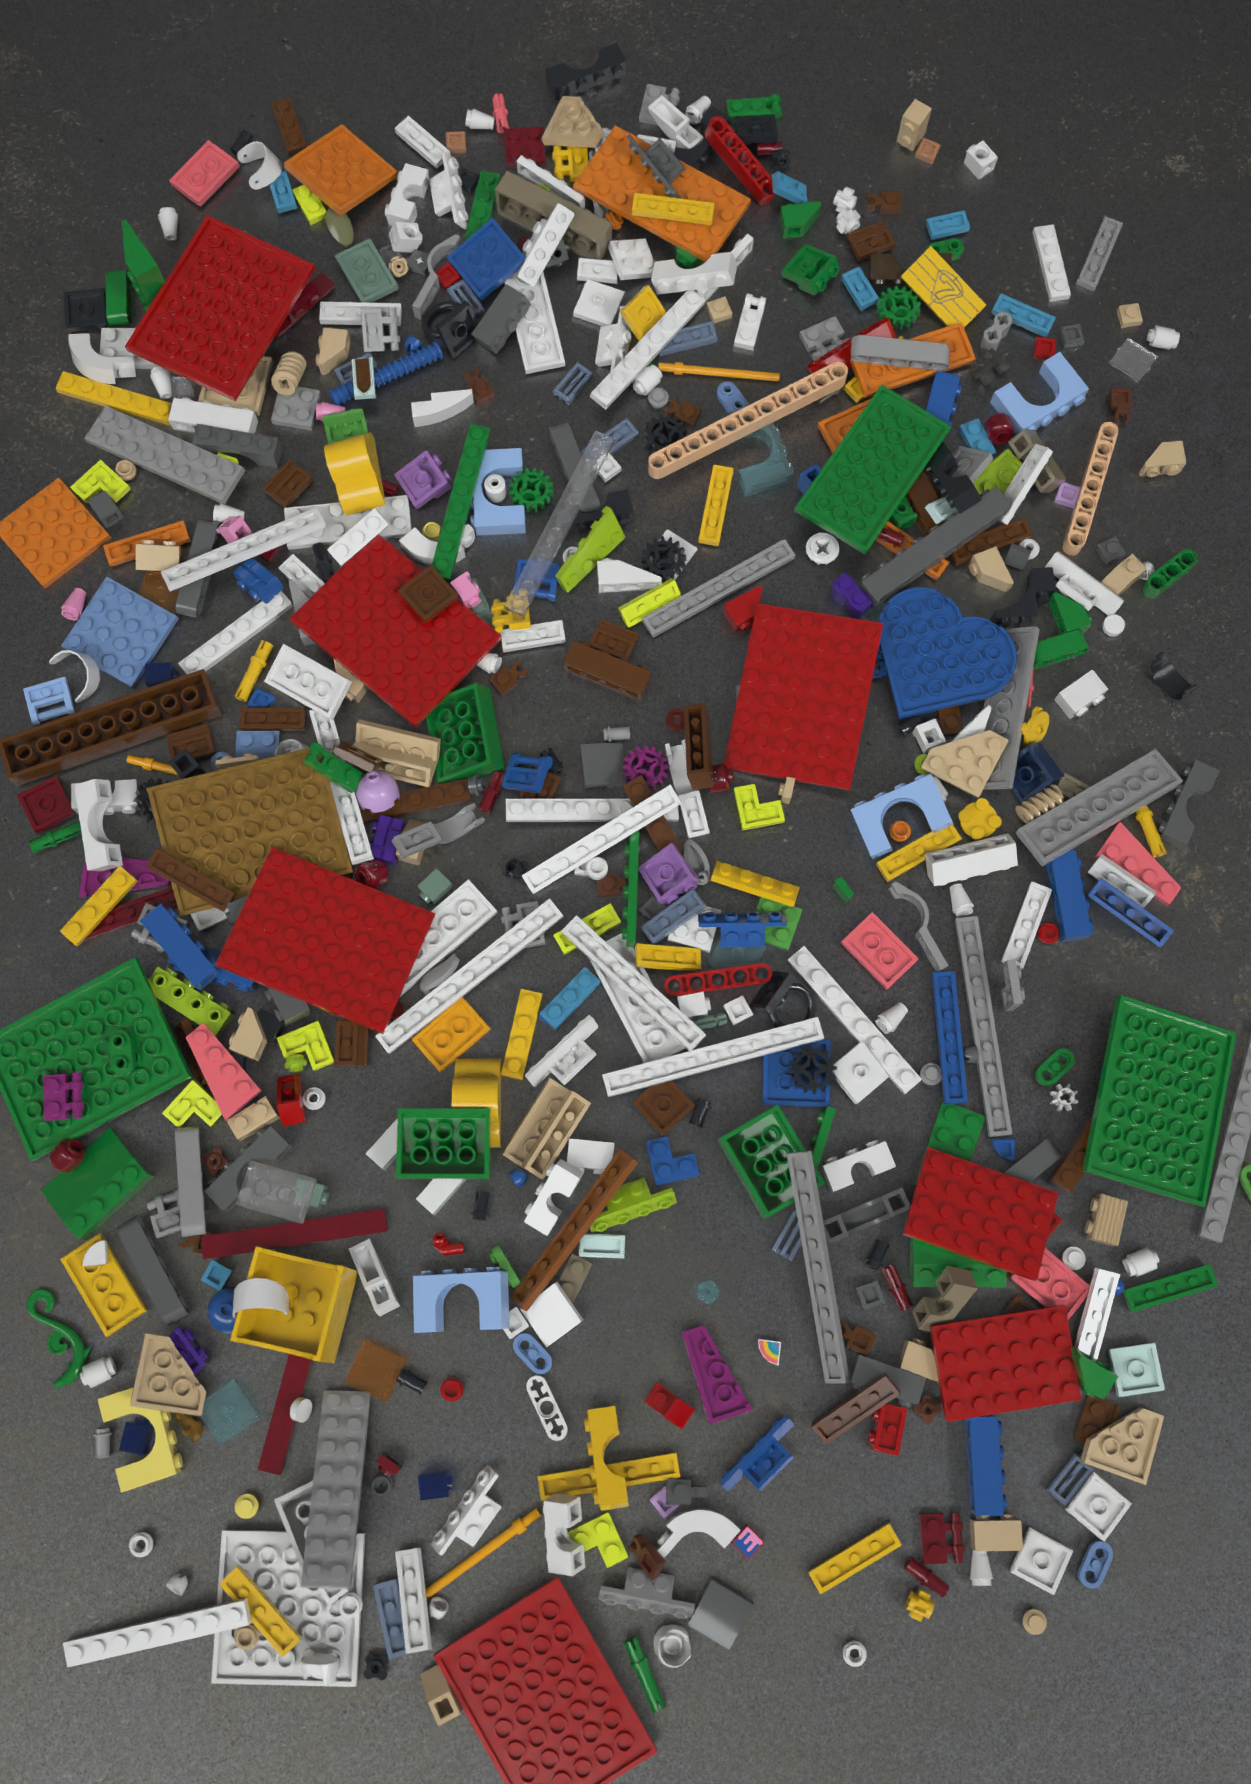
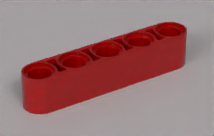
M720 116L712 117L705 130V138L754 199L761 205H768L775 196L771 176L729 124Z
M890 318L881 319L855 335L897 338ZM852 338L807 366L809 374L811 375L835 362H842L848 369L851 368Z
M760 963L675 975L665 980L664 989L669 995L680 996L767 983L772 977V971L768 965ZM764 967L768 970L769 975L766 979L760 980L756 977L758 968ZM739 970L744 971L747 975L743 983H737L734 980V974ZM715 974H722L724 976V983L721 986H715L712 983V978ZM693 977H700L702 979V986L699 989L691 987L690 981ZM672 980L680 982V989L677 992L669 990V983Z

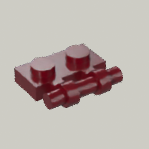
M959 1512L950 1513L951 1522H944V1513H919L923 1564H947V1553H953L954 1563H964L963 1553H965V1545L962 1544L961 1536L963 1522H960ZM945 1531H952L953 1544L946 1545Z

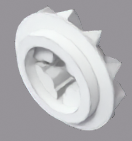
M827 533L813 535L806 544V554L810 557V561L813 560L818 565H827L834 561L839 553L837 540ZM827 545L826 553L821 552L817 554L818 546L822 548Z

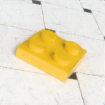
M649 285L644 286L619 311L638 341L667 313Z

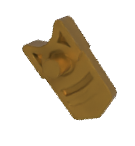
M176 1413V1420L184 1428L182 1431L183 1435H188L195 1443L200 1439V1435L205 1432L201 1426V1421L199 1419L195 1421L187 1414Z

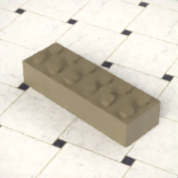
M506 171L495 188L498 214L533 231L535 224L541 221V219L548 220L556 204L560 203L575 214L562 236L563 241L566 240L569 250L586 259H605L609 252L608 244L612 241V223L605 218L592 214L587 209L574 205L570 200L558 197L552 191L540 188L536 183L529 182L518 174Z

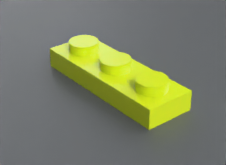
M671 578L618 607L625 625L629 628L642 621V618L681 597L676 581Z
M611 903L581 919L599 936L621 924V920ZM561 931L553 935L564 955L577 948Z

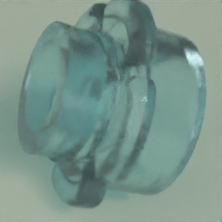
M707 1281L699 1284L697 1288L698 1299L702 1302L705 1301L707 1304L715 1302L720 1293L716 1283Z

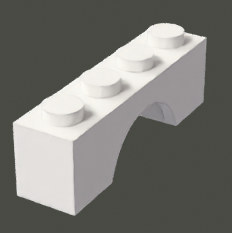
M732 252L712 254L704 264L693 269L678 267L674 259L657 261L654 264L651 281L657 294L734 285L737 265Z
M92 779L75 784L87 870L105 871L123 866L120 844L113 843L106 837L102 825L104 812L113 802L110 780Z

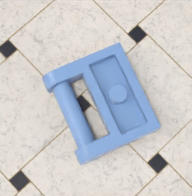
M65 677L23 689L30 718L34 726L48 719L76 713L68 681ZM62 701L65 702V706L42 713L37 711L38 708Z

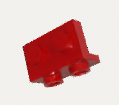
M885 1404L873 1412L874 1429L869 1431L867 1441L870 1444L871 1450L899 1456L907 1408Z

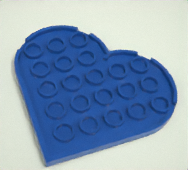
M916 587L904 590L891 598L880 614L879 622L883 623L880 647L899 719L990 698L999 693L1008 684L1014 673L1017 659L1016 649L1007 631L986 618H962L955 602L935 589Z

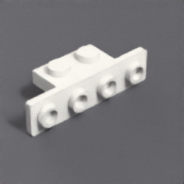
M444 152L442 158L445 170L429 179L435 214L441 217L452 210L454 222L466 230L468 214L465 210V198L461 189L462 181L458 173L459 165L454 157Z
M557 203L548 220L541 219V221L535 224L531 239H528L522 248V254L526 259L517 277L531 286H535L575 215L572 211Z
M620 312L618 323L600 327L595 363L599 367L611 365V371L628 354L632 330Z
M1058 551L1045 566V568L1053 567L1054 576L1060 579L1055 585L1059 588V592L1066 597H1071L1088 611L1095 605L1109 616L1115 614L1124 602L1121 597Z
M590 1015L581 1020L569 1034L565 1035L552 1050H549L536 1065L529 1069L525 1074L527 1080L536 1087L552 1073L563 1085L569 1082L596 1056V1053L584 1042L599 1027Z
M487 1465L484 1470L480 1471L474 1484L464 1493L462 1501L450 1513L442 1529L435 1534L431 1545L441 1556L456 1536L474 1547L502 1506L486 1495L499 1476L491 1466Z

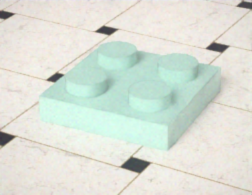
M1155 1343L1108 1349L1111 1369L1119 1376L1114 1383L1117 1397L1165 1390Z

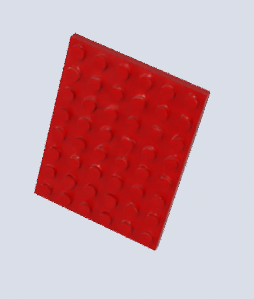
M207 215L126 343L125 348L132 354L236 402L316 270L315 264Z
M378 534L353 555L289 619L293 625L416 728L485 655L499 643L502 636L458 599L425 624L398 593V589L423 570Z
M757 603L724 760L728 770L732 769L733 771L785 780L787 777L795 778L796 782L850 791L883 623Z
M272 847L215 965L223 970L384 1034L436 914Z
M559 1576L433 1655L504 1784H609L658 1752L656 1745Z

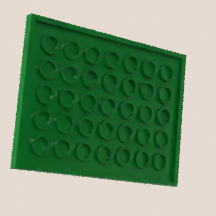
M138 958L125 962L0 1029V1091L30 1161H36L49 1154L61 1140L66 1138L77 1139L192 1078ZM117 1030L129 1032L134 1039L136 1068L133 1073L126 1076L116 1074L111 1067L108 1041L110 1035ZM118 1038V1039H117V1044L120 1045L121 1042H122V1039H121V1038ZM121 1060L119 1063L121 1068L124 1066V1060ZM72 1073H81V1079L84 1082V1089H82V1102H84L82 1118L73 1119V1110H70V1120L44 1121L43 1076L69 1074L70 1083L72 1082ZM69 1090V1103H72V1090Z
M1123 995L1116 996L1082 1171L1195 1206L1205 1207L1237 1033Z

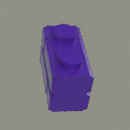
M380 815L379 820L374 821L372 833L375 834L373 841H369L373 858H377L387 865L396 866L398 859L396 856L397 849L392 843V839L403 832L407 825L404 820Z

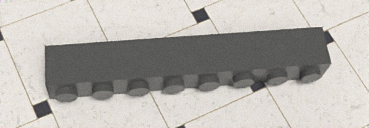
M997 487L991 491L989 489L985 490L980 494L982 499L980 502L960 514H951L943 525L934 526L926 537L920 536L912 543L910 548L900 550L895 555L896 558L890 562L888 560L883 562L878 567L879 570L873 574L872 572L867 573L861 579L860 588L868 593L872 600V606L875 608L1006 516L1012 505Z

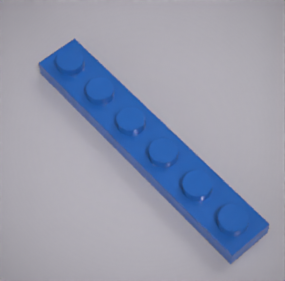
M955 971L933 972L931 976L944 1105L968 1103Z

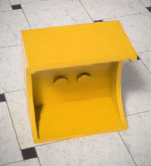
M256 1247L247 1280L264 1278L282 1285L289 1297V1314L285 1315L280 1310L269 1308H252L238 1311L230 1341L297 1355L318 1362L334 1364L358 1271L340 1265L318 1262Z

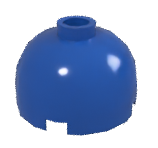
M226 1287L218 1291L208 1304L207 1316L210 1323L218 1331L226 1334L232 1333L236 1320L232 1316L234 1289L236 1287Z

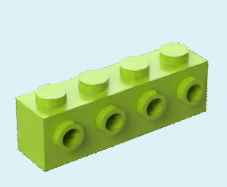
M157 967L148 980L155 997L198 1025L205 1023L215 1036L221 1038L235 1018L230 1013L232 1008L223 1002H220L219 1005L212 1001L214 997L204 990L201 993L194 990V985L184 978L183 981L175 978L178 974L168 967L165 970Z

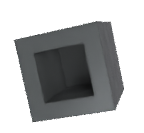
M105 490L95 494L87 501L106 529L124 518Z

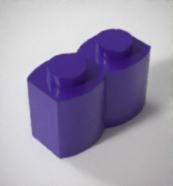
M843 573L832 582L830 589L831 597L836 603L844 606L846 613L851 618L861 619L869 612L872 604L870 596L866 591L858 588L856 581L850 575Z

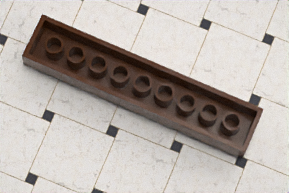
M201 669L1 738L0 753L9 780L16 786H20L221 716L222 713L210 678L205 670Z

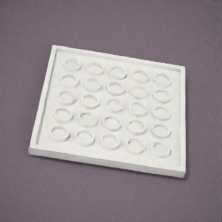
M222 1530L217 1605L233 1601L219 1583L236 1566L240 1565L302 1636V1639L282 1658L259 1630L258 1643L250 1650H242L236 1645L234 1636L238 1628L215 1633L211 1683L324 1686L323 1680L316 1679L313 1675H309L306 1680L303 1678L300 1660L306 1655L325 1653L340 1659L336 1682L334 1684L330 1682L328 1686L356 1687L358 1681L361 1612L354 1618H346L342 1616L338 1608L341 1597L327 1605L318 1588L301 1587L302 1569L286 1531ZM357 1533L351 1589L346 1592L357 1593L361 1599L365 1533Z

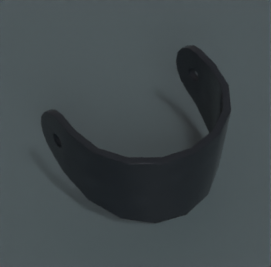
M1164 652L1157 654L1150 662V673L1154 682L1170 699L1181 702L1198 689L1196 684L1191 685L1177 672Z

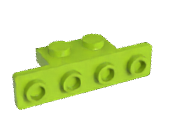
M644 1177L621 1185L606 1205L608 1210L600 1213L591 1225V1233L601 1232L617 1224H624L631 1219L647 1216L651 1212L669 1208L677 1203L674 1190L669 1188L651 1195Z

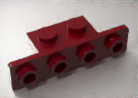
M322 272L319 273L305 286L277 332L276 337H280L335 288V284Z

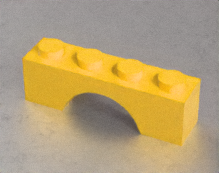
M610 1406L587 1410L588 1417L584 1418L585 1430L590 1432L591 1441H587L589 1456H593L594 1465H590L592 1480L597 1482V1489L593 1490L595 1505L599 1504L601 1511L629 1507L625 1478L612 1473L604 1463V1453L607 1445L613 1438L619 1435L616 1407Z

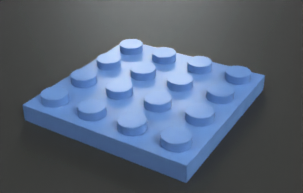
M106 576L61 647L65 650L79 651L89 655L96 662L98 669L134 689L179 618Z

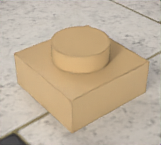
M726 297L706 303V308L713 324L732 318V311Z
M1139 303L1118 307L1117 314L1121 328L1141 325L1143 319Z
M787 777L785 783L780 784L778 795L782 796L781 803H790L795 778Z

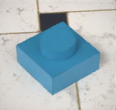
M212 1260L201 1281L220 1291L224 1289L234 1270L216 1260Z

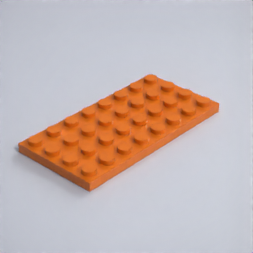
M615 125L573 184V190L706 262L712 254H717L751 204V199L680 161L685 170L671 184L681 195V199L715 203L712 226L632 215L635 193L669 197V195L664 191L666 187L664 183L661 182L659 184L652 176L654 173L652 168L647 169L640 161L643 157L639 153L636 155L630 149L629 145L631 142L627 139L630 133ZM630 134L645 152L652 146Z

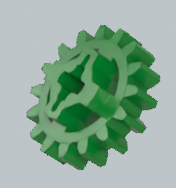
M895 286L893 291L891 288H887V292H882L881 297L878 298L876 313L880 314L879 320L890 318L893 328H895V325L900 330H902L903 325L909 328L911 322L915 323L920 314L921 302H917L919 296H912L913 290L911 289L907 292L906 286H903L902 290Z
M525 468V473L518 471V478L512 477L513 483L509 484V489L511 490L509 494L510 498H513L514 505H524L527 513L533 508L536 513L538 512V507L544 510L545 503H551L550 497L554 496V491L552 490L554 489L553 482H550L549 475L544 477L543 470L537 473L536 468L532 472Z

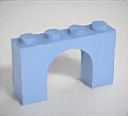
M1061 352L1044 361L1039 371L1054 392L1055 400L1045 406L1030 404L1021 396L1011 382L994 392L990 403L998 413H1004L1010 417L1015 435L1019 434L1023 429L1036 431L1041 425L1043 427L1048 425L1057 415H1064L1073 405L1078 406L1085 401L1089 388Z
M522 448L489 449L485 451L470 507L474 509V515H471L470 518L471 527L475 528L476 536L526 533L524 505L497 506L486 500L483 495L485 480L490 475L518 477V471L523 473Z
M926 774L919 775L914 778V782L910 784L901 783L894 787V791L889 793L881 792L874 796L875 799L866 802V800L858 802L854 805L855 808L851 809L872 859L893 851L883 829V818L886 811L896 803L911 802L919 806L924 812L933 833L953 825L931 774L928 776Z
M486 1267V1272H478V1268L464 1269V1273L456 1274V1269L442 1270L443 1274L435 1275V1270L421 1271V1276H413L414 1333L444 1331V1300L447 1293L458 1284L469 1286L478 1297L480 1330L510 1328L508 1271H500V1267Z

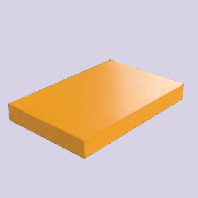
M462 997L411 1040L436 1069L442 1073L489 1032L491 1028Z

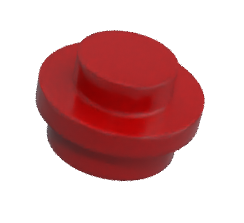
M1045 922L1039 926L1037 935L1041 942L1052 944L1058 940L1060 931L1054 923Z
M448 1378L441 1384L440 1393L446 1401H457L463 1395L464 1387L459 1379Z

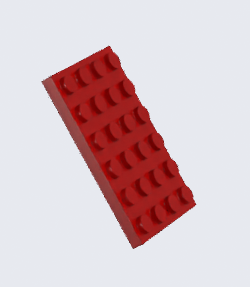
M928 1147L924 1154L902 1235L1036 1281L1059 1193Z
M1065 1305L929 1326L946 1422L1082 1400L1077 1370L1071 1353L1072 1341Z

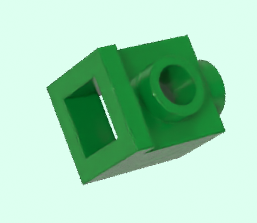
M905 497L889 521L900 530H904L915 525L918 516L914 513Z

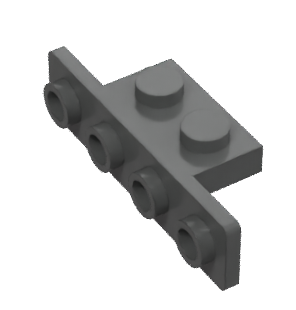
M629 134L627 139L631 142L629 145L630 149L636 155L639 153L643 157L640 161L647 169L652 168L654 171L652 176L659 184L661 182L664 183L666 186L664 191L669 197L675 196L681 199V195L671 183L685 170V167L660 137L645 152Z

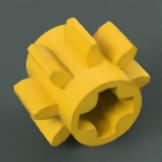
M919 1588L917 1593L910 1592L905 1609L910 1611L909 1616L920 1622L923 1617L930 1618L935 1604L934 1601L930 1600L931 1594Z

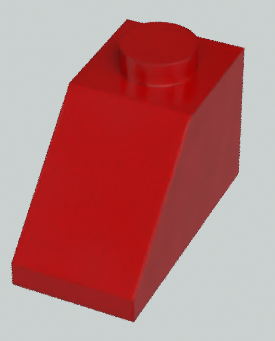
M761 585L724 604L723 613L735 633L740 630L746 631L752 627L757 603L759 604L763 588Z
M300 1074L277 1078L276 1106L283 1126L305 1122V1105L303 1103Z

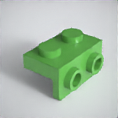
M362 408L350 409L341 413H331L322 417L328 444L368 433Z

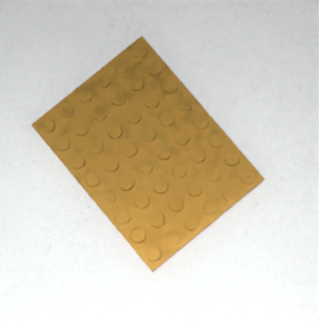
M309 748L147 788L163 851L235 892L236 894L230 903L249 895L272 847L340 875L353 873L330 781L303 763L305 756L309 755ZM171 882L180 916L216 908Z

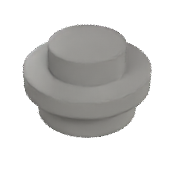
M662 388L651 390L648 395L650 405L657 409L664 407L668 403V393Z
M934 1063L924 1065L920 1070L922 1082L929 1086L938 1084L941 1081L940 1067Z

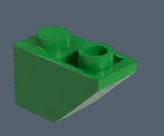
M809 201L802 204L781 206L779 219L783 239L802 237L819 217L821 202Z

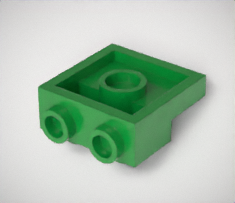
M805 244L782 269L781 274L783 278L798 283L800 290L815 296L819 291L825 290L827 281L831 277L835 278L837 276L839 265L835 255Z

